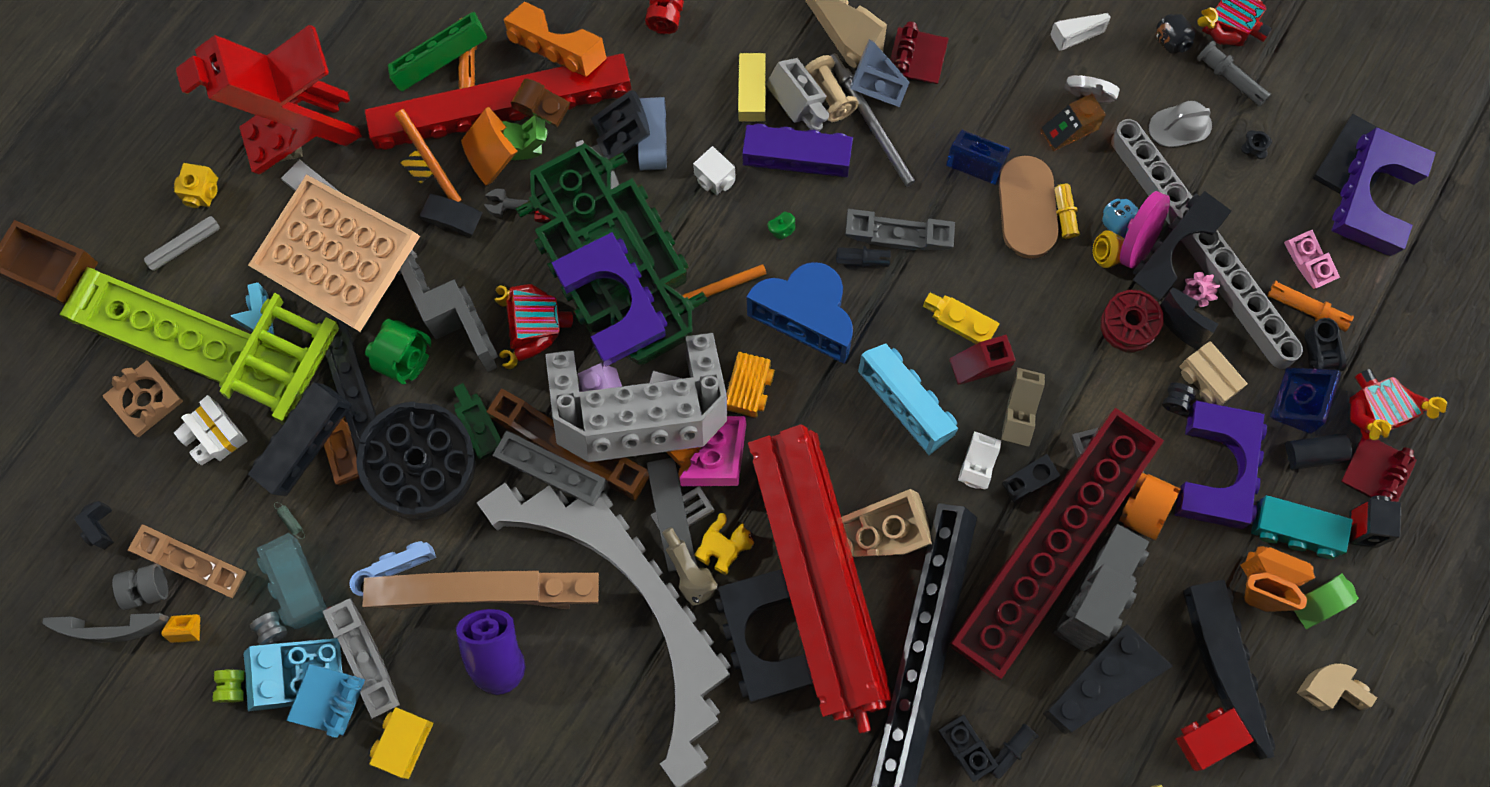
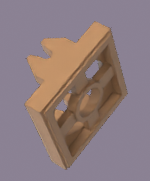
M148 360L135 370L133 368L121 370L124 375L122 377L114 376L112 378V385L114 387L103 395L104 399L137 437L143 435L183 402ZM142 379H149L157 383L150 389H141L136 382ZM129 388L134 395L132 403L124 409L122 398L125 390ZM163 391L162 402H156V396ZM142 393H150V403L144 407L137 404L138 397ZM138 410H142L140 418L131 417Z

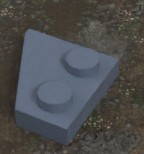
M869 39L850 88L900 107L910 82L874 41Z

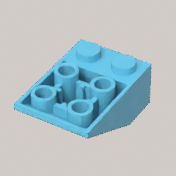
M338 639L249 646L244 652L248 711L292 706L309 663L343 673L341 649Z

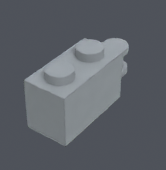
M798 58L778 62L765 85L794 123L804 121L811 130L820 131L823 127L822 122L827 121L829 118L828 111L822 105L827 96Z

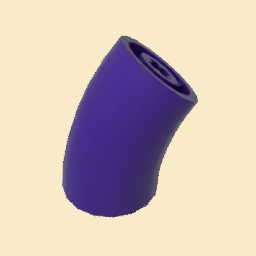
M486 609L473 612L460 620L456 627L459 649L465 669L474 684L486 693L495 695L508 693L517 687L524 677L526 665L524 655L517 643L513 618L501 610Z

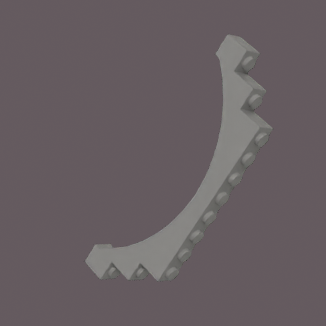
M506 483L502 484L477 502L497 531L504 526L522 527L546 531L571 539L593 550L612 563L646 599L665 636L672 661L675 682L673 734L667 758L660 765L676 787L685 786L708 768L704 763L709 759L699 744L693 747L691 743L719 722L716 715L720 712L710 698L704 701L702 697L730 677L727 671L731 667L722 653L716 656L710 648L714 644L712 639L704 629L699 632L694 626L693 622L697 619L687 606L681 608L676 599L680 596L672 584L669 582L665 585L659 576L663 572L654 560L650 562L646 560L642 554L646 549L637 537L630 538L626 532L630 527L620 514L616 517L609 509L613 504L604 491L600 494L594 507L579 499L565 507L569 503L560 490L554 492L549 485L521 505L525 500L517 488L514 487L510 490Z

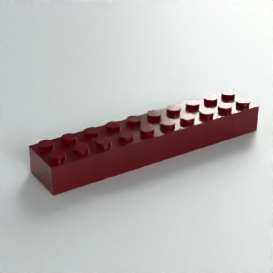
M1115 407L1104 419L948 646L996 681L1002 679L1164 440Z

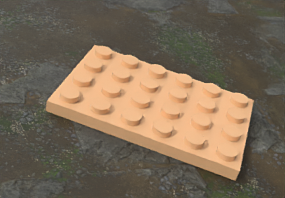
M306 175L254 255L249 266L360 332L420 236L414 231Z

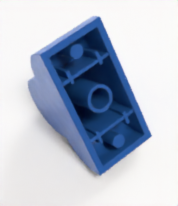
M807 263L798 267L791 274L788 281L769 278L757 283L747 295V316L845 364L849 356L853 326L850 317L841 308L843 284L840 276L834 269L822 263Z

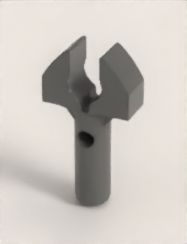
M494 189L487 193L486 197L488 200H498L501 203L495 206L484 205L493 217L503 218V212L508 209L516 210V207L530 200L509 199L506 196L505 189Z

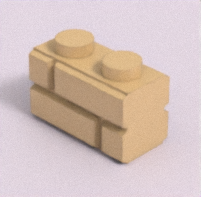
M1211 341L1189 356L1179 366L1182 370V377L1189 384L1194 383L1200 390L1201 399L1206 403L1223 405L1248 384Z

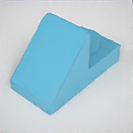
M259 283L248 285L249 295H246V303L250 311L231 315L239 325L253 332L262 316L260 313L262 305L268 299L267 291ZM271 324L267 332L274 335L273 324Z

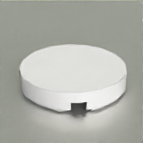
M1070 76L1065 86L1066 91L1076 97H1080L1082 94L1087 96L1089 101L1111 103L1117 100L1120 90L1110 82L1088 76Z

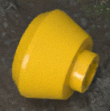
M1112 231L1102 232L1093 244V257L1095 261L1103 268L1119 264L1124 238Z

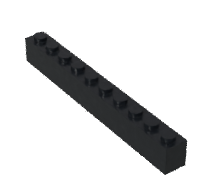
M939 503L937 506L931 531L932 544L928 545L872 787H916L977 521V517L963 506Z

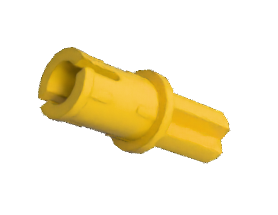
M1060 184L1055 187L1058 206L1056 214L1060 217L1062 237L1066 239L1074 238L1080 235L1075 214L1078 210L1077 207H1074L1070 185Z

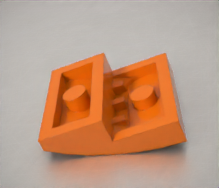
M490 107L482 112L461 140L471 166L485 185L492 183L517 153L515 147L502 133L506 126Z

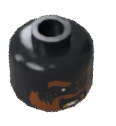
M1169 14L1157 24L1156 39L1169 53H1184L1193 46L1196 30L1183 15Z

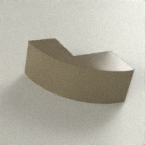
M1017 367L1006 409L1001 440L1025 446L1030 445L1035 429V415L1045 385V374Z

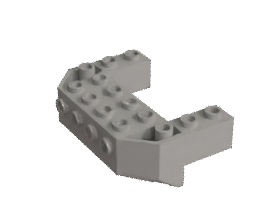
M713 333L685 336L686 360L690 378L579 392L574 351L545 354L557 444L588 462L703 447L727 422V394Z

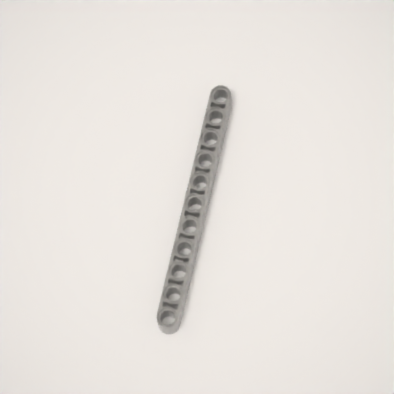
M1132 119L1122 120L1112 136L1111 144L1148 196L1155 191H1159L1177 200V202L1170 200L1166 220L1171 225L1177 216L1183 218L1189 211L1185 206L1191 200L1192 195L1141 126ZM1122 134H1127L1130 138H1125ZM1137 154L1143 155L1146 159L1139 158ZM1152 175L1159 176L1162 181L1154 179ZM1218 230L1214 235L1197 233L1182 239L1181 241L1205 274L1214 275L1213 280L1217 285H1220L1217 289L1269 362L1278 369H1285L1291 366L1302 355L1303 347L1300 341ZM1199 239L1206 240L1209 245L1202 244ZM1215 260L1221 261L1225 267L1218 266ZM1231 282L1237 283L1241 290L1234 288ZM1248 304L1256 307L1257 312L1251 311ZM1264 326L1271 328L1274 335L1267 333ZM1281 349L1287 350L1290 357L1284 356Z

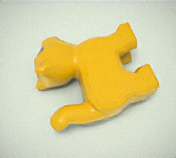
M720 513L717 521L709 527L703 536L702 544L697 549L694 557L707 566L710 563V556L718 558L715 570L727 575L731 563L738 557L741 551L750 550L754 545V541L752 540L751 532L744 527V524L736 528L730 540L723 536L719 531L726 524L727 516L724 513Z

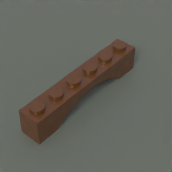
M502 388L487 410V414L493 422L525 440L605 478L612 489L634 501L637 500L649 480L648 470L626 457L588 462L561 447L556 442L553 420L524 400Z

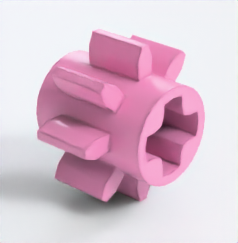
M1203 272L1194 273V278L1185 279L1187 284L1182 292L1197 300L1199 306L1202 307L1208 305V300L1218 299L1216 293L1220 285H1217L1213 280V274L1204 276Z

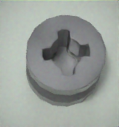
M277 612L266 613L250 624L251 630L256 632L259 637V645L273 644L286 636L287 630L279 624L280 617Z

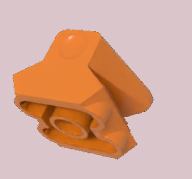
M1260 546L1257 547L1256 552H1248L1246 561L1240 565L1248 577L1245 589V602L1266 612L1304 609L1307 598L1298 587L1315 579L1313 566L1310 563L1270 547Z

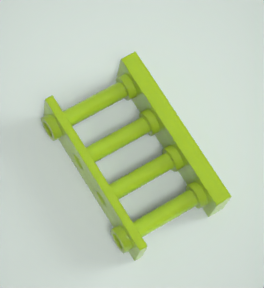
M274 293L272 298L266 299L260 311L262 314L230 373L226 372L222 376L219 387H221L220 393L228 399L236 391L270 407L275 421L284 425L289 412L297 407L339 328L335 321L327 317L322 324H315L281 308L283 301L280 295ZM276 317L312 334L314 340L310 347L303 349L267 332L274 318ZM261 342H264L298 358L300 365L296 372L292 371L289 373L255 357L254 354ZM249 366L285 383L287 389L282 397L278 396L276 398L240 381Z

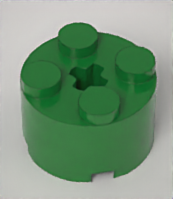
M387 319L383 322L375 340L368 344L365 355L369 358V363L373 370L400 384H407L405 382L407 379L413 381L424 369L429 355L425 353L426 347H431V339L427 334L401 321Z

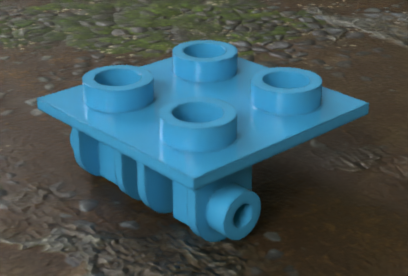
M309 663L287 721L327 731V735L336 738L339 735H344L365 679Z

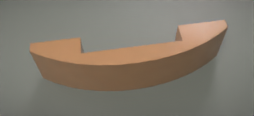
M143 524L128 548V551L231 598L236 594L247 573Z

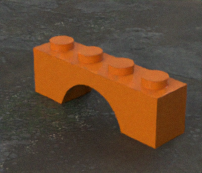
M525 1L504 18L506 34L509 40L528 48L533 53H538L548 58L552 62L567 67L572 72H577L587 77L607 59L601 37L584 29L569 34L551 33L548 30L544 10Z

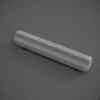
M210 216L147 255L144 261L154 271L218 231L220 227L216 220Z

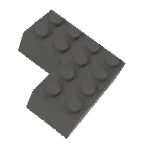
M1119 524L1112 528L1101 541L1052 634L1083 652L1090 647L1095 648L1104 639L1107 641L1110 636L1114 637L1122 624V620L1119 619L1120 614L1124 609L1128 610L1136 597V593L1132 592L1137 584L1135 582L1136 577L1132 576V574L1138 567L1141 568L1146 561L1149 552L1145 549L1149 541Z

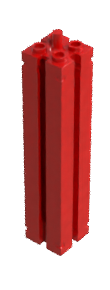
M800 424L780 431L778 435L766 436L751 441L748 445L754 457L755 471L815 691L820 699L822 716H832L834 721L855 717L859 733L861 734L871 731L866 712L887 708L885 702L892 701L893 695L891 688L887 684V674L823 451L819 447L818 434L812 430L809 431L807 427Z

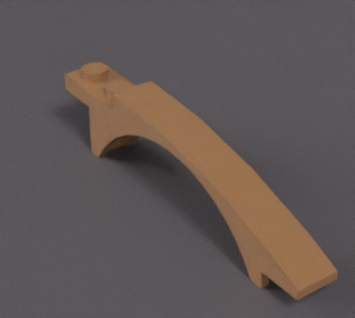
M484 571L364 578L362 607L404 610L432 604L491 602L570 609V604H598L599 573Z

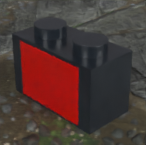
M1372 496L1371 499L1360 503L1359 506L1349 511V518L1353 519L1348 544L1378 548L1400 537L1401 502L1390 501V498L1387 496Z

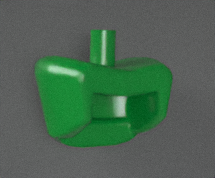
M783 212L768 222V229L776 239H784L794 232L795 217L789 212Z

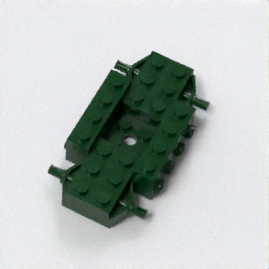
M583 143L531 170L530 201L515 209L520 218L533 211H539L552 220L535 229L537 239L534 242L541 255L546 254L550 262L547 265L554 278H557L551 262L613 232L616 240L619 238L623 240L628 250L625 256L629 264L633 262L636 264L641 274V278L638 280L642 288L646 286L649 288L655 300L651 303L655 312L661 311L668 326L664 327L665 337L626 356L634 363L642 366L686 342L685 336H692V311L701 304L708 302L703 291L688 299V297L684 298L674 290L686 283V269L689 267L683 255H677L672 246L675 245V242L669 231L664 232L659 224L662 220L656 208L650 209L647 204L648 195L641 184L636 185L634 179L631 178L612 188L611 172L613 169L627 163L624 154L621 152L610 159L604 158L590 146ZM596 279L566 294L563 286L560 287L568 302L572 300L576 307L574 313L581 326L585 324L590 334L609 324L612 326L620 322L627 315L631 307L632 298L629 291L623 284L613 279Z

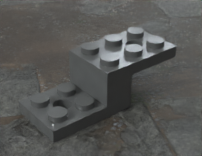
M412 254L408 255L400 271L424 323L434 338L437 340L464 327L487 372L498 368L494 361L498 357L497 352L465 287L459 288L456 281L452 280L430 290L424 280L425 277L420 266L416 263Z

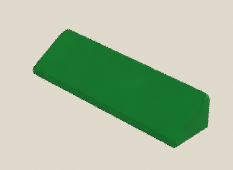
M471 12L388 64L390 79L400 91L406 90L485 41L487 35L476 13Z

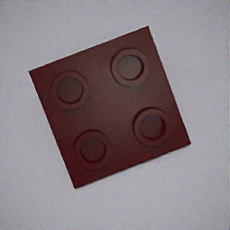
M907 22L903 28L898 27L890 61L905 78L938 84L949 38L919 32L915 22Z
M1362 435L1341 482L1370 497L1387 496L1390 498V501L1398 502L1417 459L1413 456L1414 451L1410 448L1403 447L1402 451H1399L1379 440L1369 439L1365 441Z

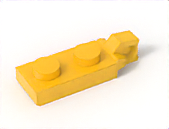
M929 293L924 301L923 307L934 312L932 317L938 320V324L975 344L991 339L1000 324L946 295L942 299L933 293Z

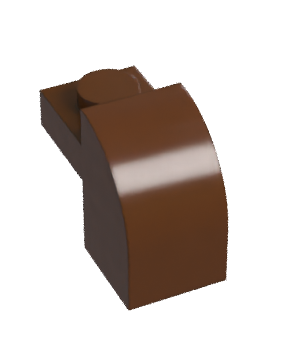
M524 79L511 101V106L530 118L536 116L557 128L567 112L570 102L550 92L544 85L531 79Z

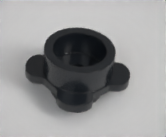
M1248 131L1246 143L1241 147L1242 152L1255 155L1258 159H1265L1268 155L1267 148L1272 144V139L1262 131Z

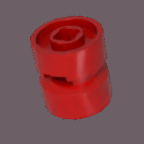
M650 0V6L648 7L645 19L647 27L657 33H675L678 30L680 12L682 11L684 0Z

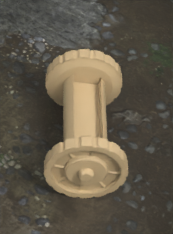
M826 55L811 61L805 69L827 96L825 100L829 105L827 110L829 113L828 121L836 122L853 113L857 109L859 102L854 96H845L831 72L835 62L832 56Z

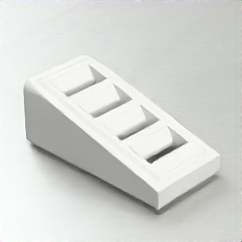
M1106 13L1055 22L1051 31V38L1059 51L1065 50L1105 32L1110 16Z

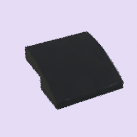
M630 90L591 118L599 134V138L596 141L604 158L610 159L621 152L624 154L650 136L644 108L637 92Z
M1172 287L1160 304L1163 312V322L1178 338L1198 351L1215 332L1218 323L1194 311L1193 309L1198 301Z

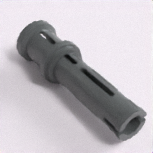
M1211 41L1199 54L1197 60H1203L1214 70L1216 76L1223 75L1260 107L1269 98L1271 93L1267 92L1233 63V57L1225 55L1215 46L1216 43Z

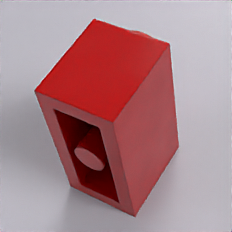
M1222 707L1217 708L1206 715L1208 721L1200 725L1195 721L1181 729L1183 735L1177 737L1176 741L1194 771L1203 770L1254 741L1234 708L1225 711Z

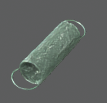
M283 505L279 507L277 514L291 533L296 535L301 530L303 532V528L288 508Z

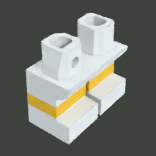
M208 395L199 402L201 406L194 412L181 417L185 423L174 432L176 437L185 446L189 445L196 438L201 442L189 452L200 465H204L213 458L221 461L248 441L221 406Z

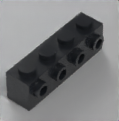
M314 382L304 391L303 398L297 407L289 412L286 422L281 429L271 437L270 444L264 453L256 458L253 468L248 475L271 494L287 496L352 405L329 386Z

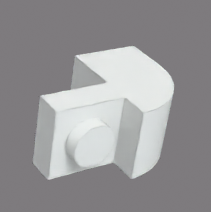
M974 431L958 481L964 482L972 488L987 489L991 480L992 469L1000 450L1001 440Z

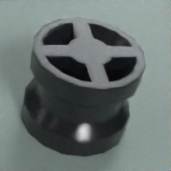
M1170 383L1167 389L1169 395L1163 400L1162 406L1172 413L1189 415L1191 411L1190 402L1195 399L1196 390L1182 383Z

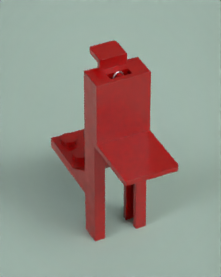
M312 25L302 29L268 55L214 35L195 49L197 57L193 55L176 68L182 92L189 94L198 86L203 85L206 87L209 99L255 115L239 127L253 173H263L316 136L343 146H348L361 137L359 127L297 105L301 101H305L337 113L340 111L338 103L341 101L348 103L350 101L347 91L319 81L328 75L329 71L316 29Z

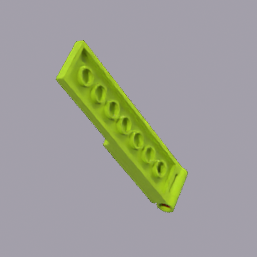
M86 267L59 314L62 318L81 325L85 329L219 383L226 372L230 373L251 335L89 267ZM261 342L254 354L255 357L289 373L292 371L296 372L300 365L298 358L264 342ZM249 366L240 381L276 398L278 396L282 397L287 389L285 383Z

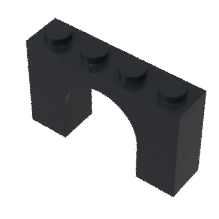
M776 570L718 587L720 595L715 596L718 612H725L727 623L722 626L727 642L733 640L735 652L730 654L735 670L741 668L744 680L738 682L743 699L749 697L750 703L753 704L814 686L806 654L779 662H769L755 656L745 641L747 623L755 613L762 609L791 601L783 570Z

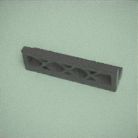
M508 431L504 434L493 454L495 459L593 507L601 492L604 491L607 495L611 488L605 478Z

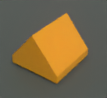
M200 615L171 616L161 632L162 636L170 643L199 641Z

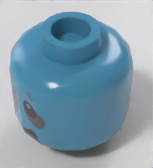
M1115 199L1103 210V224L1109 231L1125 239L1128 232V224L1131 219H1134L1139 209L1128 199Z

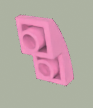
M1313 230L1284 242L1296 266L1313 289L1340 278L1330 254H1323Z

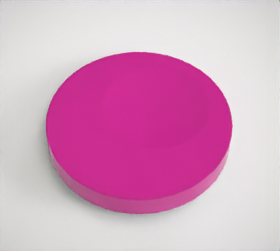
M1159 191L1153 192L1142 204L1134 219L1130 220L1127 227L1128 232L1120 253V263L1122 265L1135 269L1149 254L1168 214L1170 197Z

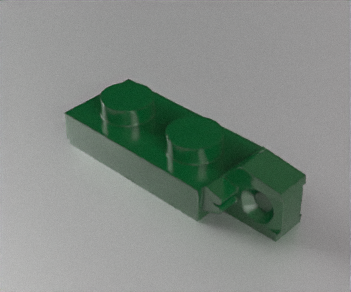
M464 383L454 387L453 389L460 401L454 404L455 412L465 426L478 458L482 460L494 454L502 439L477 393L470 396Z

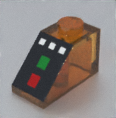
M1091 93L1065 107L1041 128V132L1052 150L1056 151L1098 130L1106 114Z

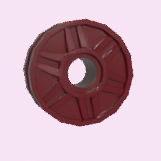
M1126 290L1116 294L1109 301L1101 316V331L1105 340L1112 347L1123 352H1137L1147 348L1158 336L1163 326V312L1159 303L1151 295L1140 290ZM1126 317L1134 318L1138 325L1129 324L1126 321Z

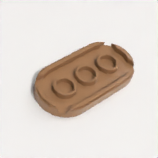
M1019 156L1005 164L999 177L1003 238L1005 244L1009 249L1011 248L1015 251V254L1023 258H1039L1053 247L1058 237L1054 179L1050 168L1042 160L1032 156Z

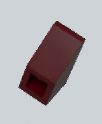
M1006 334L979 342L951 357L949 361L957 384L961 385L1009 371L1016 359Z

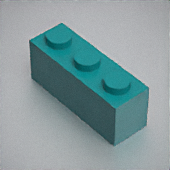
M1266 495L1257 501V515L1253 522L1251 534L1260 536L1259 539L1264 542L1277 543L1279 541L1288 544V547L1293 550L1306 551L1308 549L1317 552V556L1321 558L1335 559V557L1347 552L1353 519Z

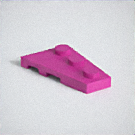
M727 416V422L700 449L699 453H695L692 457L691 466L680 477L681 486H738L746 431L745 416Z

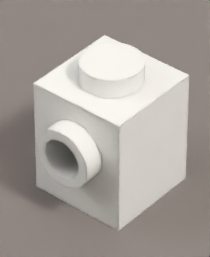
M713 146L693 163L694 175L706 191L711 190L715 195H718L722 190H728L735 182V167Z

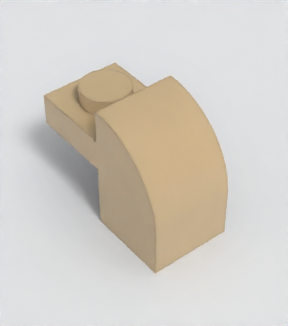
M1332 664L1316 669L1307 676L1297 691V694L1321 711L1333 709L1340 696L1359 710L1371 708L1377 697L1369 692L1370 688L1358 680H1351L1357 669L1345 664Z

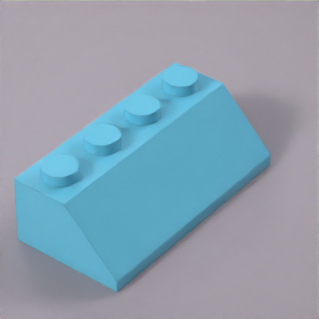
M883 344L864 352L861 355L858 372L928 455L955 436L958 427L953 415L948 411L944 412L938 405L939 400L935 394L923 388L918 374L914 370L906 368L902 363V356L896 349H890L887 344Z

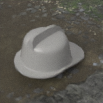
M1186 101L1178 106L1163 109L1151 118L1149 133L1154 141L1166 147H1177L1202 141L1210 134L1212 129V122L1209 117L1210 109L1195 101Z

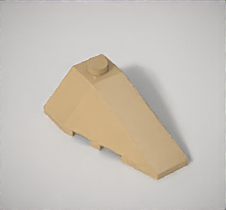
M805 0L841 55L845 58V61L851 67H858L869 39L873 40L883 52L887 24L862 6L855 9L848 5V0Z
M911 489L841 517L853 557L902 555L932 544L929 520L919 493Z

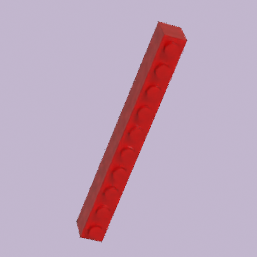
M624 53L606 57L607 59L587 77L562 66L365 109L369 137L376 149H390L395 145L403 143L413 144L395 116V113L402 109L405 110L423 139L431 137L441 138L446 134L458 131L468 132L482 112L488 107L501 121L521 120L526 115L513 109L511 101L524 79L536 81L544 85L550 92L569 101L570 106L568 110L581 104H596L601 100L609 98L618 99L632 90Z

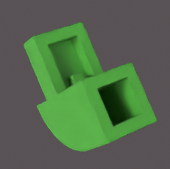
M533 116L523 125L502 121L506 126V129L502 132L503 135L517 150V153L511 160L531 159L542 154L541 144L547 138L544 120Z
M1342 573L1318 588L1304 594L1307 598L1306 606L1302 610H1295V613L1305 629H1308L1351 606L1359 598L1356 595L1353 584Z

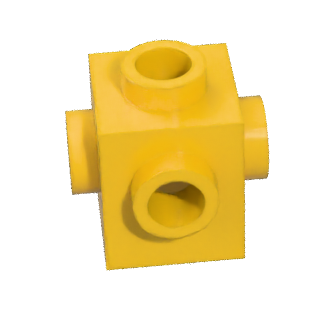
M183 163L180 175L174 182V193L186 206L198 208L199 206L210 207L212 199L217 194L218 177L209 167Z

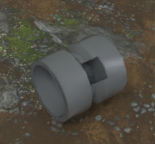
M157 563L138 569V572L129 570L115 574L113 577L114 596L122 610L142 606L144 601L151 604L165 600L168 597L167 579L162 567Z

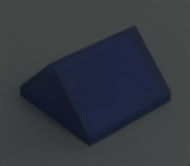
M961 129L950 148L946 166L996 185L1010 148Z
M1286 368L1270 417L1275 421L1312 434L1326 422L1341 372L1339 370Z

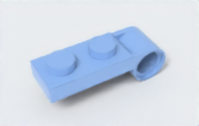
M419 541L406 547L407 550L401 553L391 552L379 558L380 561L353 574L350 579L352 592L363 598L361 584L364 578L392 576L437 558L433 547L427 542Z

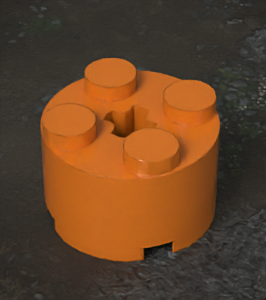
M1142 473L1123 509L1119 522L1123 523V526L1156 541L1181 489L1155 476Z

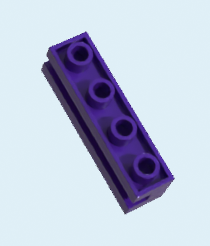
M764 124L747 125L742 153L743 165L848 177L853 137L843 133L823 134L816 130L797 131L790 127L772 128Z

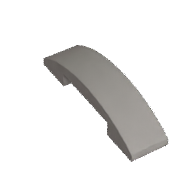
M349 598L322 611L334 638L337 637L354 675L365 679L360 694L371 718L399 706L398 697L382 657L352 599Z

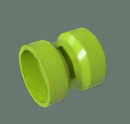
M214 671V681L217 683V688L213 692V702L231 703L244 701L241 683L245 680V671Z

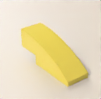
M739 53V121H765V53Z

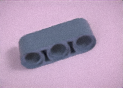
M665 97L639 98L650 129V136L638 143L640 170L667 169Z

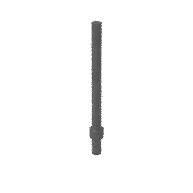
M832 54L831 56L835 62L833 69L837 74V81L841 87H845L850 96L857 98L859 102L857 108L905 186H911L915 182L914 178L862 94L850 88L854 76L848 68L845 69L837 54Z

